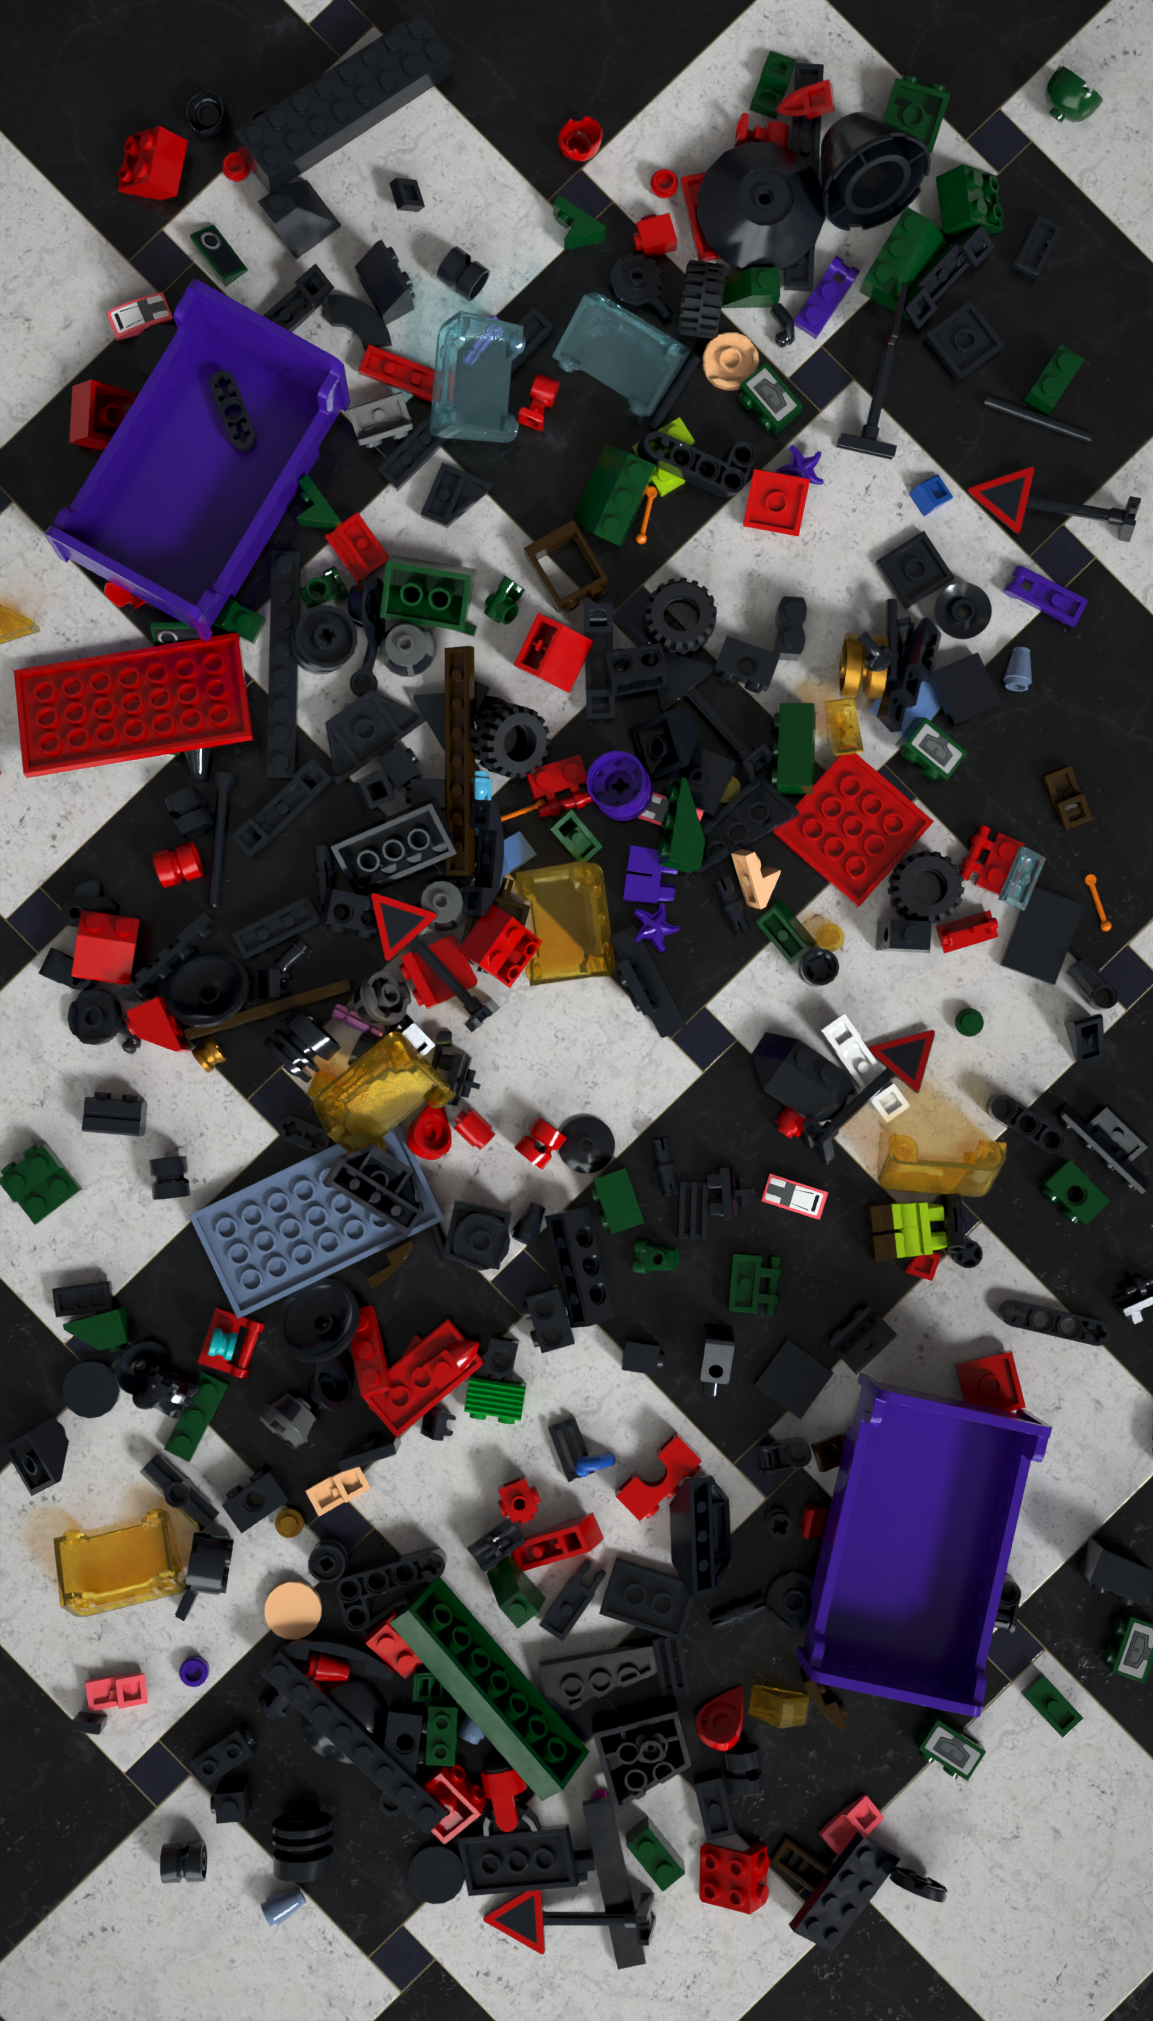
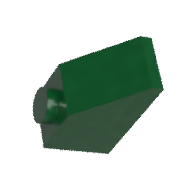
M751 267L726 276L722 308L773 307L779 302L780 267Z
M124 1306L63 1324L66 1332L98 1350L108 1348L109 1353L125 1349V1343L133 1339Z
M507 1555L487 1572V1576L499 1608L518 1629L539 1613L546 1598L514 1560Z

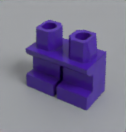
M631 845L623 901L657 904L658 901H673L675 885L660 883L661 873L677 875L678 870L659 866L660 856L657 855V850Z

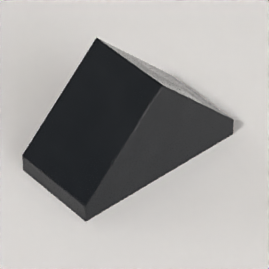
M1092 1014L1064 1023L1077 1065L1105 1057L1103 1017L1101 1014Z

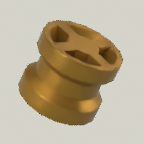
M211 1037L205 1040V1044L202 1047H196L191 1051L197 1062L207 1073L214 1070V1065L218 1062L223 1063L227 1060L222 1049Z

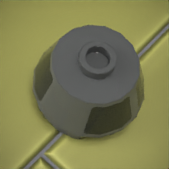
M408 622L395 624L384 633L380 642V656L383 664L390 672L401 677H414L422 674L431 666L435 657L436 644L433 636L420 624Z
M445 875L435 876L425 881L417 891L415 906L438 914V917L427 926L428 928L439 932L452 931L461 926L468 918V915L463 914L465 885L458 879L446 877Z
M381 970L368 974L354 994V1008L358 1016L369 1025H394L400 1022L406 1015L407 1005L411 1003L410 991L404 981L400 983L395 977L391 976V971Z
M285 1393L264 1405L265 1410L259 1417L269 1430L284 1439L286 1444L295 1450H298L304 1442H308L317 1419L309 1411L311 1406L299 1396L295 1399L288 1393Z

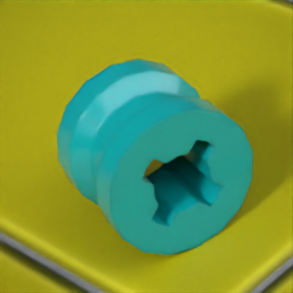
M215 1327L208 1355H221L225 1360H231L238 1333L233 1331L225 1333L221 1328Z

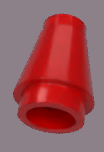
M321 1652L310 1654L307 1674L314 1681L348 1680L350 1663H345Z

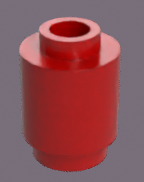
M786 1106L776 1119V1122L779 1124L777 1130L790 1139L793 1135L799 1138L803 1132L802 1124L806 1119Z
M464 1108L453 1120L456 1123L453 1129L472 1147L476 1146L479 1150L495 1136V1133L491 1130L492 1126L474 1108L470 1111Z

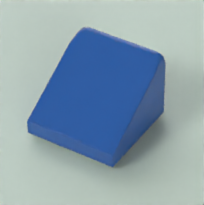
M938 474L921 482L910 492V497L923 516L930 514L954 498Z

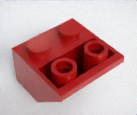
M161 126L129 135L124 145L125 156L123 165L118 174V191L158 200L177 196L188 141Z
M538 613L514 662V666L570 694L594 641Z
M491 905L486 916H482L458 951L505 986L511 988L543 941L514 917Z

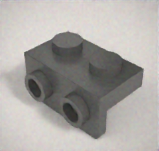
M402 391L348 408L359 446L365 445L366 448L375 447L382 444L381 439L392 436L393 439H400L409 435L408 430L414 429Z

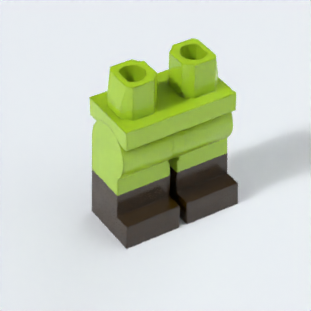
M926 1201L867 1205L870 1231L881 1232L899 1229V1231L870 1234L874 1261L933 1254V1250L947 1247L946 1232H931L930 1222L944 1220L943 1205L928 1204Z

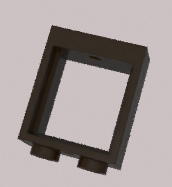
M574 520L524 548V554L558 613L563 610L566 613L570 612L580 605L579 601L588 596L591 599L595 598L605 591L604 587L607 586L608 579ZM573 540L596 580L560 599L538 560Z

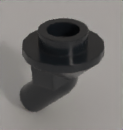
M867 631L857 638L869 652L864 658L866 669L880 672L892 663L893 656L889 648L883 644L878 646Z

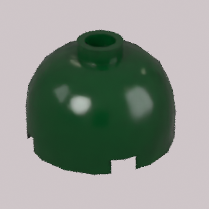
M1060 65L1050 77L1045 90L1046 101L1052 108L1049 114L1060 123L1064 119L1074 123L1089 118L1101 105L1103 99L1094 89L1089 93L1090 89L1085 85L1086 82L1082 78Z

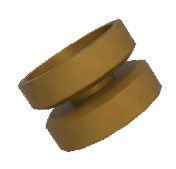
M846 633L839 663L840 696L856 697L862 683L863 693L866 698L881 699L885 689L888 667L880 672L866 669L864 658L869 652L857 639L861 634ZM871 635L878 646L883 644L889 648L887 636Z

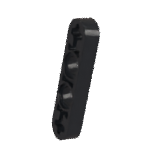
M1012 1299L1004 1301L999 1307L998 1314L1000 1319L1012 1327L1093 1346L1104 1345L1110 1338L1111 1331L1109 1326L1095 1318ZM1013 1305H1015V1309L1017 1311L1027 1314V1324L1024 1325L1023 1323L1025 1319L1018 1316H1014L1013 1319L1010 1320V1316L1006 1314V1310L1012 1309ZM1040 1311L1045 1312L1048 1316L1047 1324L1043 1327H1036L1033 1323L1034 1315ZM1066 1318H1072L1076 1323L1075 1330L1070 1334H1065L1061 1330V1323ZM1099 1325L1098 1328L1103 1331V1334L1093 1340L1094 1336L1082 1332V1328L1084 1326L1095 1329Z

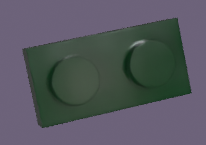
M1042 1672L1021 1691L1023 1696L1062 1738L1083 1719L1081 1714Z

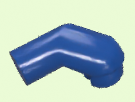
M611 1452L580 1456L575 1461L574 1471L578 1476L586 1477L590 1471L613 1466L616 1458Z

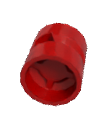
M192 841L176 845L175 851L167 848L153 853L155 869L164 888L180 884L181 878L189 881L204 875L199 854Z
M538 1116L529 1127L530 1134L523 1135L514 1148L543 1170L552 1158V1150L558 1151L567 1138ZM538 1140L544 1144L539 1149L535 1147Z

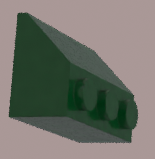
M906 206L864 278L860 293L894 312L902 282L908 283L907 296L918 277L950 245L930 219ZM903 309L902 317L908 320L909 317Z
M605 444L573 515L572 520H574L577 527L622 547L655 475L656 465L629 452Z
M391 555L386 561L380 618L464 632L472 599L476 569Z

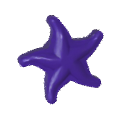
M791 445L789 448L792 453L791 463L780 467L775 472L810 478V484L822 485L823 479L818 478L814 472V467L817 465L822 453L817 451L814 456L804 458L802 453L794 445Z
M660 903L657 906L656 913L653 915L640 909L633 912L641 921L640 930L634 937V941L639 942L645 938L652 941L659 952L665 951L663 944L664 936L680 930L678 925L672 926L665 921V905Z

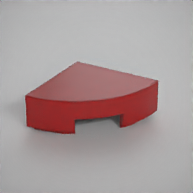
M933 1252L930 1255L915 1256L906 1265L904 1272L933 1281L941 1254Z

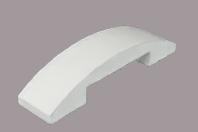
M845 1013L821 1029L831 1048L862 1091L883 1072V1069L861 1040L860 1034ZM893 1082L885 1086L870 1101L886 1123L910 1107Z

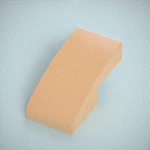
M360 1467L345 1472L339 1471L309 1487L305 1492L317 1515L321 1516L371 1488Z

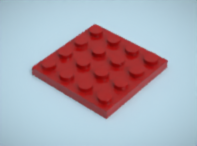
M847 747L813 786V794H806L795 806L800 815L775 829L773 834L858 908L934 821L850 747Z

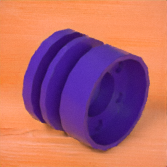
M616 750L604 753L594 760L588 770L586 779L588 793L601 811L613 820L628 821L636 819L645 813L650 806L654 793L652 780L640 761L630 753ZM626 785L628 789H624L623 794L620 795L618 791H621L623 786Z

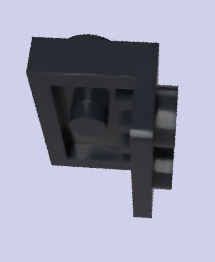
M869 1305L866 1309H859L852 1316V1322L845 1329L843 1327L839 1328L831 1336L832 1341L828 1345L857 1375L898 1335Z

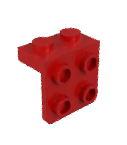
M449 935L428 946L467 990L477 985L478 980L467 958L458 951L460 944L454 935ZM409 952L401 956L403 964L399 965L406 980L412 979L416 987L412 993L419 1006L424 1004L426 1009H431L456 996L417 952Z
M711 1843L703 1844L700 1847V1900L703 1903L749 1915L765 1905L769 1896V1888L766 1886L767 1872L770 1864L769 1857H767V1845L756 1843L749 1849L740 1851Z

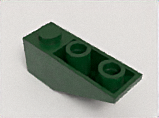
M682 777L673 782L667 790L668 810L662 819L664 834L663 839L658 845L657 855L660 856L659 866L692 873L701 868L705 838L687 779Z

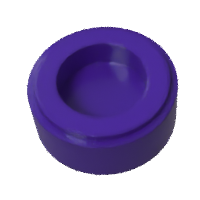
M194 1655L188 1657L182 1663L179 1670L181 1681L189 1687L202 1685L209 1675V1664L201 1656Z

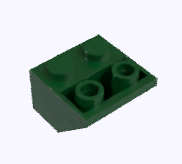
M962 164L935 177L943 233L960 237L978 224L983 226L987 234L1004 231L1002 223L1003 211L999 202V183L996 175Z

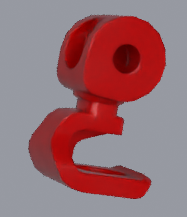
M747 113L741 114L737 122L734 147L747 142H774L787 148L788 125L782 122H769L764 128L756 125L754 130H749V115Z
M538 373L530 392V399L532 400L530 410L524 407L520 409L518 423L542 432L544 428V409L546 406L552 408L560 382Z

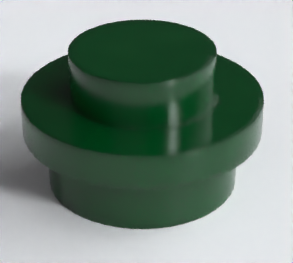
M963 1009L955 1017V1028L963 1036H975L983 1028V1017L976 1009Z

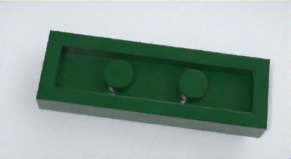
M206 1371L202 1372L196 1384L199 1387L200 1393L194 1398V1402L189 1407H185L164 1450L187 1462L192 1460L230 1383Z

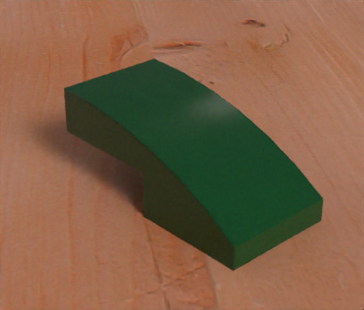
M773 51L769 52L749 110L776 119L778 115L776 109L783 101L796 59Z

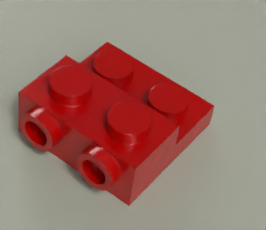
M455 1764V1766L438 1767L423 1784L449 1809L448 1814L431 1831L443 1844H446L477 1819L488 1802L484 1789L479 1785L473 1786L465 1778L464 1769L458 1764Z

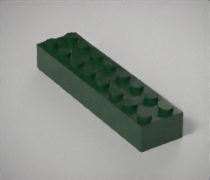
M440 1577L433 1579L414 1594L389 1624L541 1801L563 1791L590 1751Z

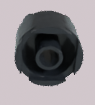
M194 1532L185 1591L214 1595L226 1594L229 1567L224 1565H230L234 1539H229V1536Z

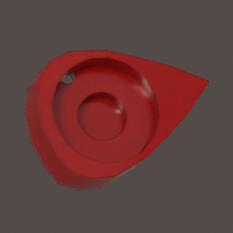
M437 1097L429 1102L416 1116L406 1134L408 1149L423 1159H440L450 1150L452 1145L448 1118L441 1099Z
M742 1686L718 1696L708 1702L697 1713L695 1718L696 1734L709 1747L719 1751H728L738 1742L743 1726Z

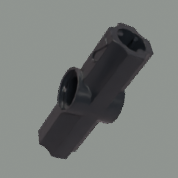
M159 1452L140 1471L164 1495L167 1504L177 1508L201 1532L220 1513L195 1489L192 1480L183 1477ZM174 1486L183 1487L186 1491V1498H178L174 1494Z

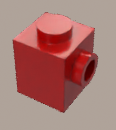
M670 213L659 216L650 214L637 222L636 233L632 234L636 251L641 250V253L648 258L676 251L677 237Z

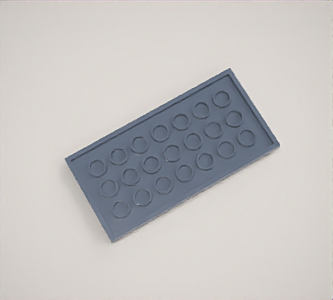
M397 1116L189 1215L238 1319L409 1237L323 1182L338 1157L372 1142L415 1170L424 1213L409 1236L446 1219L415 1154L408 1149L406 1135Z

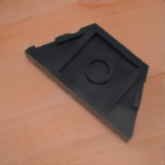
M370 689L325 722L335 782L339 785L379 756L387 747L394 745L423 724L426 719Z

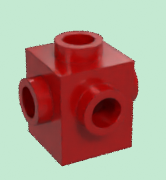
M525 1475L498 1486L502 1499L497 1502L503 1517L509 1516L511 1523L518 1520L519 1524L535 1518L534 1513L538 1512L537 1503L541 1502L535 1485L530 1487ZM523 1499L524 1502L522 1504L515 1503V1500Z

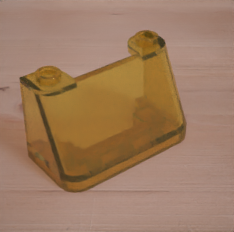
M573 862L517 872V880L515 882L516 893L524 901H530L534 935L543 941L536 951L537 957L531 958L526 966V975L530 986L612 976L615 968L604 877L600 866L596 863Z
M395 1031L385 1036L317 1094L313 1105L326 1134L347 1152L370 1142L386 1151L387 1145L383 1136L426 1101L432 1108H441L453 1099L456 1094L452 1087L414 1045L400 1032Z
M880 1132L877 1180L882 1187L893 1191L945 1195L956 1193L961 1196L981 1197L991 1190L1004 1165L1007 1143L979 1140V1145L975 1150L964 1153L963 1163L917 1160L918 1147L915 1140L911 1137L896 1133Z
M162 1509L148 1511L146 1513L147 1516L141 1519L142 1524L91 1537L80 1534L79 1530H70L64 1532L61 1537L53 1538L60 1607L73 1616L88 1617L185 1592L186 1581L170 1514Z

